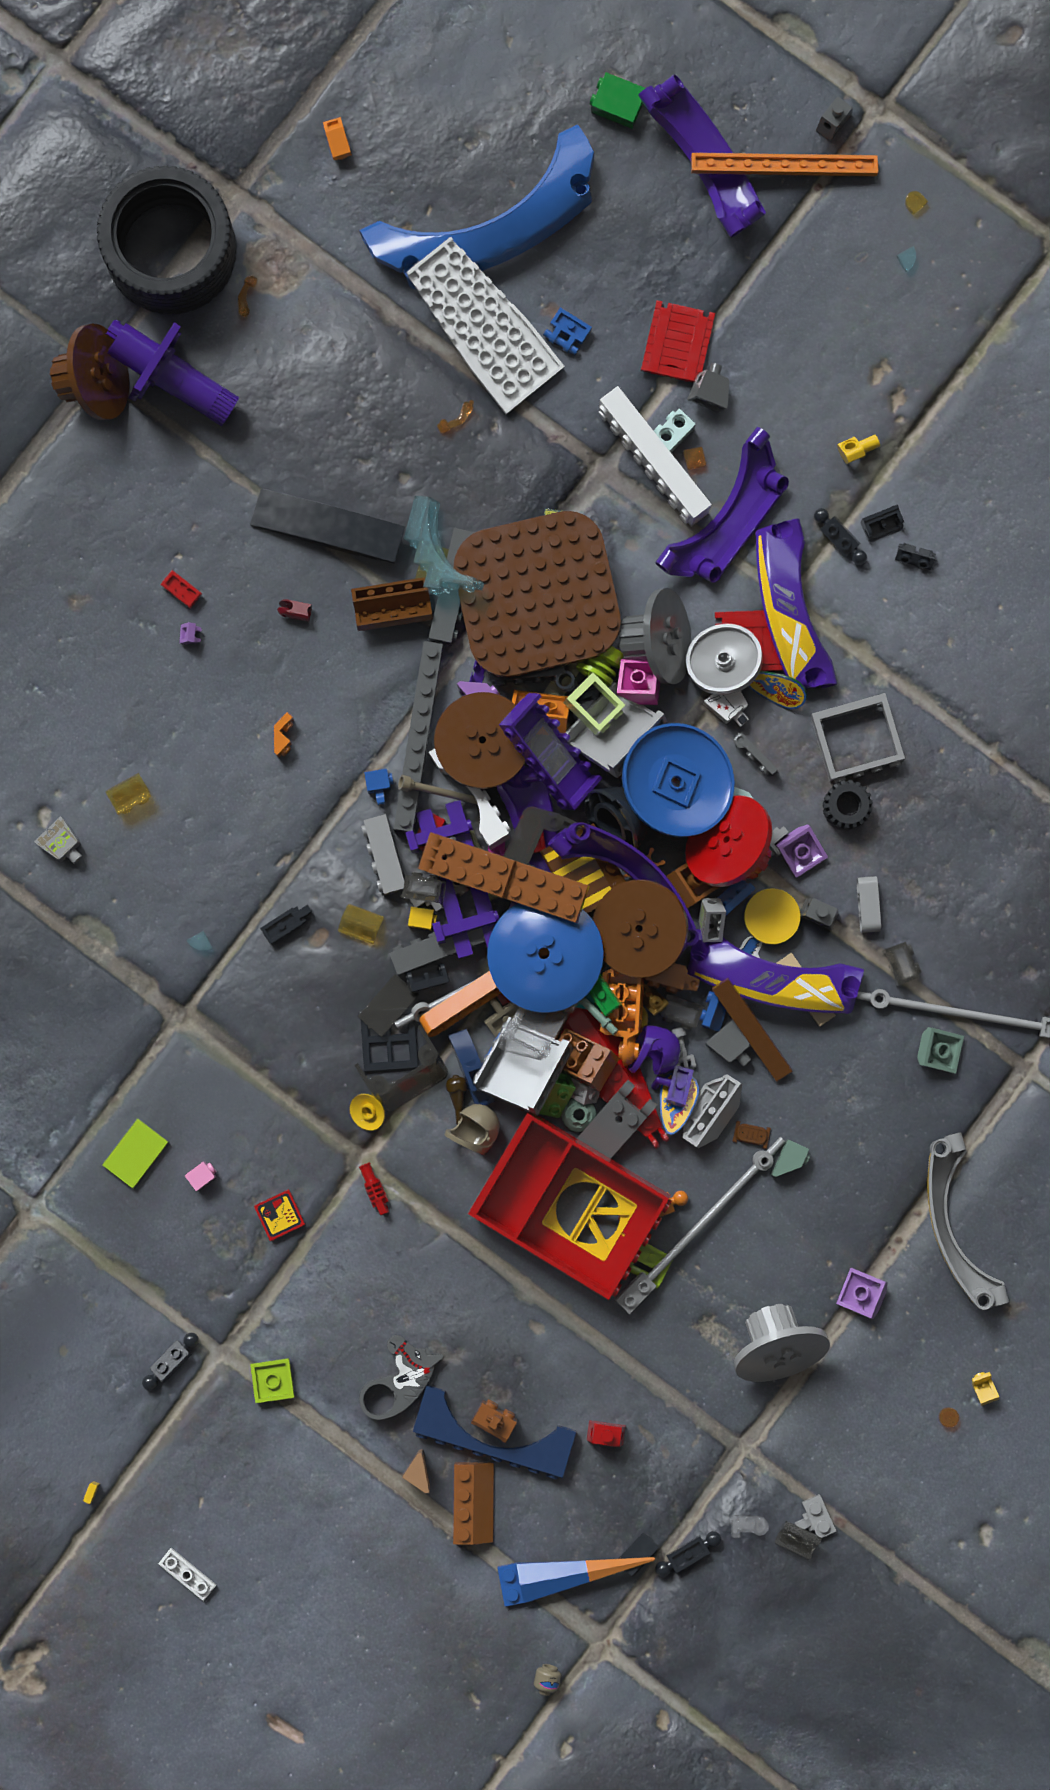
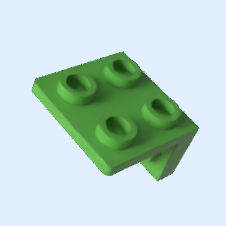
M565 1073L559 1075L539 1114L560 1118L562 1111L575 1090L570 1075Z

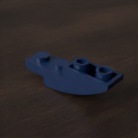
M467 1029L448 1035L474 1104L486 1106L495 1102L492 1096L478 1091L473 1084L474 1076L480 1071L482 1063Z

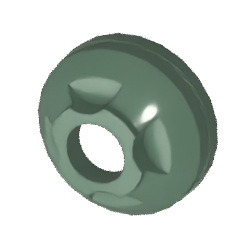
M572 1098L562 1111V1121L569 1130L583 1132L596 1117V1109L593 1104L583 1105ZM576 1109H582L585 1112L583 1120L578 1121L573 1117Z

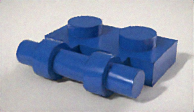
M560 307L550 322V325L555 330L551 332L546 329L543 336L548 338L549 342L563 347L565 352H571L576 355L579 349L573 345L574 342L577 341L582 345L592 327ZM562 332L570 338L566 341L559 337V334Z

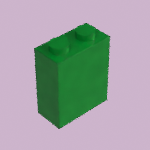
M606 72L603 78H599L596 87L598 88L597 94H593L589 103L591 105V113L633 129L643 105L638 95L645 88Z

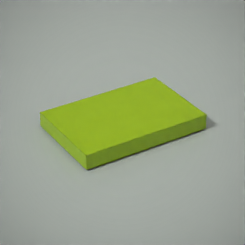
M137 1119L102 1165L131 1188H134L169 1142L140 1119Z

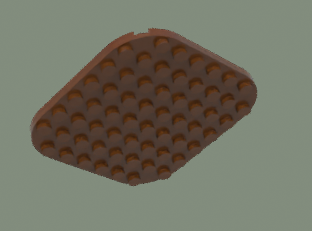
M561 511L483 529L466 538L458 548L454 559V574L470 649L477 663L493 675L515 677L593 659L608 651L618 637L621 628V616L603 536L598 526L587 516L574 511Z

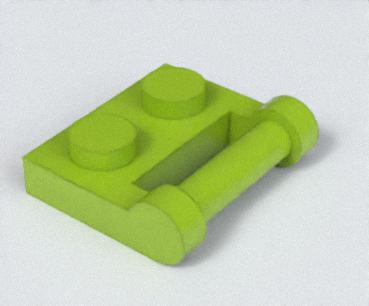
M646 1244L645 1247L641 1245L639 1250L642 1253L638 1261L654 1268L667 1254L649 1244ZM672 1261L652 1281L656 1285L655 1288L658 1289ZM631 1262V1264L629 1265V1267L632 1268L630 1272L637 1276L641 1272H643L646 1276L649 1274L648 1272L633 1265V1262Z

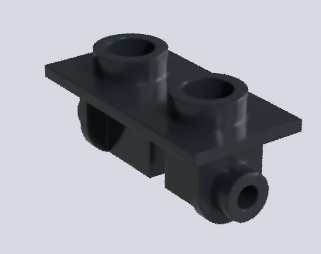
M899 543L895 560L923 569H932L936 559V554L932 550L920 548L917 553L915 552L916 546Z

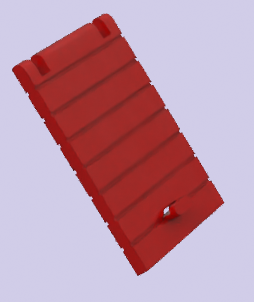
M657 300L641 371L694 383L697 375L703 370L715 313L709 312V316L704 317V310L668 303L667 308L661 307L663 301Z
M764 610L715 612V619H722V623L715 625L735 624L746 628L754 634L759 641L763 655L760 671L783 670L770 635Z

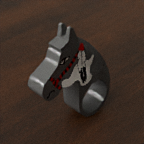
M400 1335L391 1336L387 1340V1348L395 1355L398 1371L391 1375L370 1380L362 1387L359 1394V1403L362 1411L368 1417L376 1420L389 1418L402 1412L420 1395L433 1373L434 1365L443 1358V1355L431 1354L427 1347L425 1349L416 1348ZM375 1384L388 1386L394 1391V1398H396L391 1408L382 1414H374L368 1411L363 1403L366 1390Z

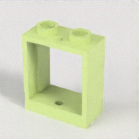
M594 673L563 702L595 735L599 731L604 733L611 726L608 722L612 718L616 720L623 713L621 709L625 706ZM592 684L616 707L600 724L576 702Z

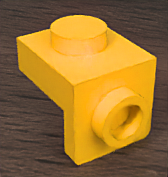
M981 1372L972 1378V1386L981 1406L999 1400V1395L993 1384L990 1372Z

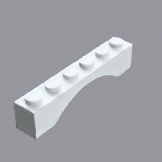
M435 749L429 752L432 760L441 773L448 775L441 766ZM466 786L474 795L479 806V831L492 850L510 839L508 832L511 830L505 821L501 822L498 816L501 814L496 806L491 807L488 802L491 799L485 790L481 791L480 789Z

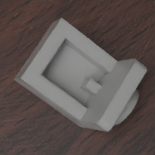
M784 826L781 829L776 827L772 831V839L769 849L772 851L771 856L775 855L778 857L781 854L774 844L787 835L788 831Z

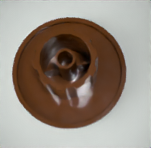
M92 323L77 328L69 340L67 353L54 357L52 367L50 368L51 384L61 400H65L66 403L78 401L83 410L97 420H108L120 415L126 406L129 395V373L127 366L107 354L115 341L106 335L108 329L102 325Z
M477 692L462 696L446 708L439 718L435 729L434 745L438 760L450 777L471 788L487 789L510 781L520 772L526 763L525 758L515 749L513 743L505 736L504 731L499 726L516 706L513 702L498 694ZM531 740L527 743L529 748L531 747Z
M631 880L618 884L603 896L594 913L593 921L600 932L603 942L604 961L621 974L631 977H649L662 973L679 959L686 946L688 919L684 907L671 890L657 882Z

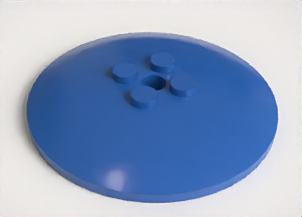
M663 724L645 732L629 749L622 771L624 793L634 813L647 826L668 836L690 837L708 831L725 816L734 795V773L726 752L708 733L687 724ZM672 778L679 779V787H675L672 784Z
M517 903L507 910L496 923L489 939L487 959L492 979L507 999L526 1010L550 1013L567 1009L580 1002L589 994L600 976L604 960L602 938L595 922L583 909L578 923ZM543 948H547L550 952L549 957L546 959H541L539 956V952Z

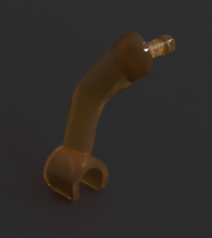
M251 275L245 278L244 285L238 295L239 314L243 317L248 316L250 313L246 301L247 292L250 286L254 288L258 281L256 277Z
M474 401L464 402L461 412L456 419L449 422L446 419H442L437 425L439 431L445 433L451 428L463 424L473 410Z

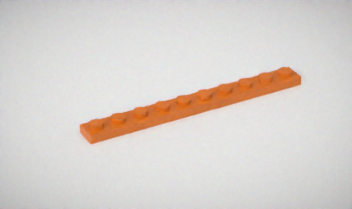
M692 153L691 174L877 176L878 156Z

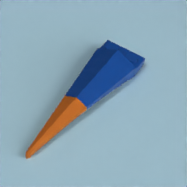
M655 1558L516 1562L500 1565L497 1568L504 1605L510 1606L533 1601L654 1561Z

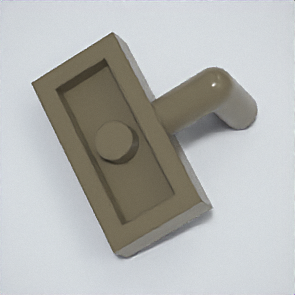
M494 997L488 1002L496 1013L484 1022L493 1035L497 1037L501 1032L502 1025L507 1022L509 1017L513 1019L514 1023H517L526 1017L527 1014L522 1007L512 1002L502 1007Z

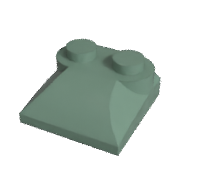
M928 1027L921 1037L917 1056L919 1064L956 1074L964 1036Z

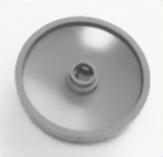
M719 624L702 631L692 641L686 655V666L692 681L703 691L715 695H728L745 689L756 679L763 662L762 650L757 638L746 628L735 624Z

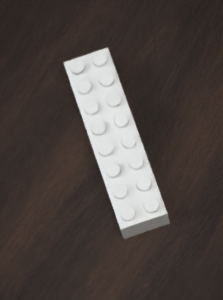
M617 386L602 397L599 402L598 413L600 417L610 423L611 431L616 436L619 435L623 440L621 442L626 450L633 452L634 460L638 465L642 464L644 466L646 475L650 480H655L658 484L656 487L660 493L667 495L673 509L677 508L681 513L680 518L685 524L689 523L692 527L709 514L712 504L621 389Z

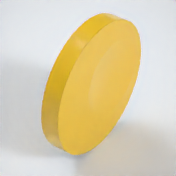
M774 888L765 889L756 893L747 903L744 912L745 925L748 932L759 942L779 944L791 938L797 931L800 923V909L795 899L787 892Z

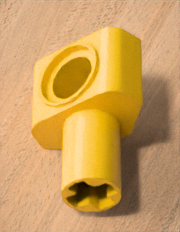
M876 435L861 441L852 437L837 444L838 451L846 464L866 456L865 453L880 447V442Z

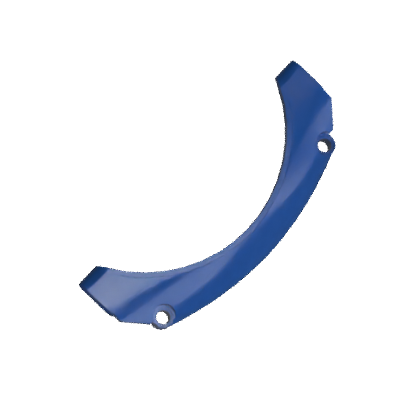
M578 124L559 133L553 159L546 173L534 189L508 211L479 225L455 231L434 233L405 230L377 221L359 230L372 257L376 258L377 262L399 273L403 272L409 287L412 289H416V287L408 277L407 271L450 237L453 238V241L460 249L462 248L472 262H475L479 269L484 271L506 262L539 244L561 229L591 204L592 197L587 182L590 181L595 157L594 151Z

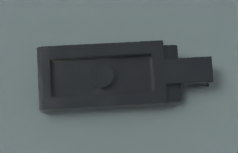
M309 905L304 906L300 910L296 906L260 929L271 945L306 922L305 917L312 913Z

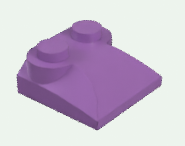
M809 825L796 828L781 838L776 844V847L796 878L828 858Z
M850 1268L836 1304L874 1319L885 1297L888 1283Z

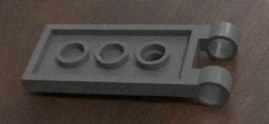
M627 1080L577 1139L611 1159L651 1114L657 1104L649 1099L639 1110L625 1098L635 1087L632 1082ZM621 1116L623 1121L617 1122L616 1117Z

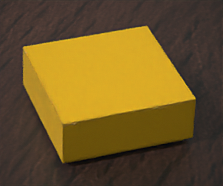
M93 1481L89 1484L83 1499L85 1503L91 1504L100 1483Z

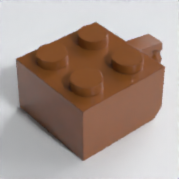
M674 963L662 973L645 977L644 982L647 983L648 987L658 989L661 986L666 988V992L676 994L682 990L697 991L700 980L688 975V970L685 966Z
M490 1399L487 1402L484 1400L481 1402L471 1421V1424L482 1428L505 1443L517 1423L513 1412L508 1409L500 1410L498 1404Z

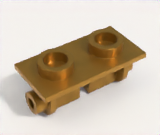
M644 984L643 1005L655 1016L669 1003L654 988H649L647 984Z

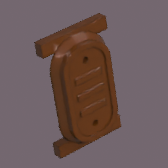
M736 1121L733 1142H737L738 1139L743 1143L763 1145V1148L767 1149L770 1127L764 1129L763 1127L749 1124L740 1125L741 1121Z

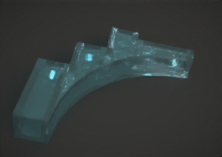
M415 496L404 539L410 542V546L417 548L413 563L419 565L421 570L427 571L424 587L429 589L431 594L441 596V593L449 594L450 589L459 590V588H463V590L468 592H474L475 590L483 591V582L474 577L460 574L452 567L444 555L438 535L440 503L431 497Z

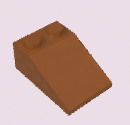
M687 863L666 876L687 908L719 888L700 881L692 874Z

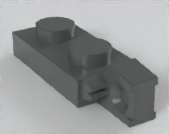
M742 733L735 737L733 742L736 746L746 749L748 751L746 755L753 762L757 760L761 764L759 768L766 775L770 773L773 776L778 771Z

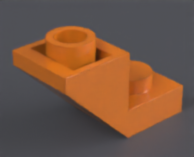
M341 117L323 122L333 160H342L347 156H351Z
M288 712L274 725V753L278 758L281 755L285 756L291 750L290 746L292 743L282 734L283 731L287 732L293 726L292 722L294 719Z

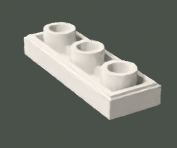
M170 1548L158 1563L203 1601L216 1586L212 1580L173 1548ZM184 1572H189L190 1577L186 1578Z

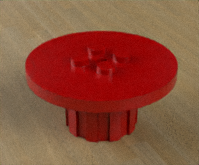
M733 796L727 813L714 827L699 835L688 837L686 861L692 874L707 885L724 887L738 883L741 880L754 879L758 877L759 873L765 871L772 851L769 849L772 839V822L766 809L750 797Z

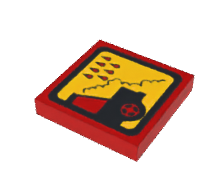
M289 1189L254 1206L270 1241L305 1225Z

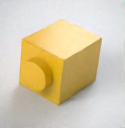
M411 907L408 927L431 930L432 923L437 921V915H434V910Z

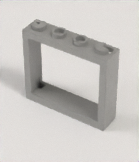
M885 693L812 713L810 716L829 782L835 781V783L846 781L845 777L852 775L853 778L861 777L864 775V772L870 770L872 773L883 770L882 767L887 765L893 768L901 765L900 762L905 759ZM881 705L896 755L835 772L821 721Z

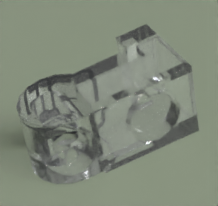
M732 1515L731 1536L735 1538H740V1532H754L756 1535H764L769 1528L767 1521L761 1516Z

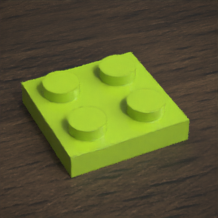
M290 1358L250 1364L255 1403L295 1397Z

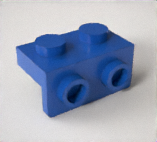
M709 991L706 998L708 1003L707 1009L702 1010L699 1020L702 1021L701 1026L720 1031L727 1010L715 993Z

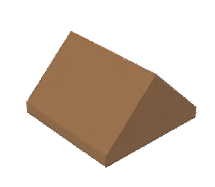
M421 1449L407 1467L402 1478L424 1493H429L430 1483L424 1452Z

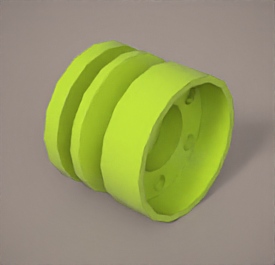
M612 646L608 651L596 658L582 661L583 663L578 662L576 669L586 678L594 673L606 686H610L613 682L611 678H615L617 675L611 667L620 669L621 659H624V655Z

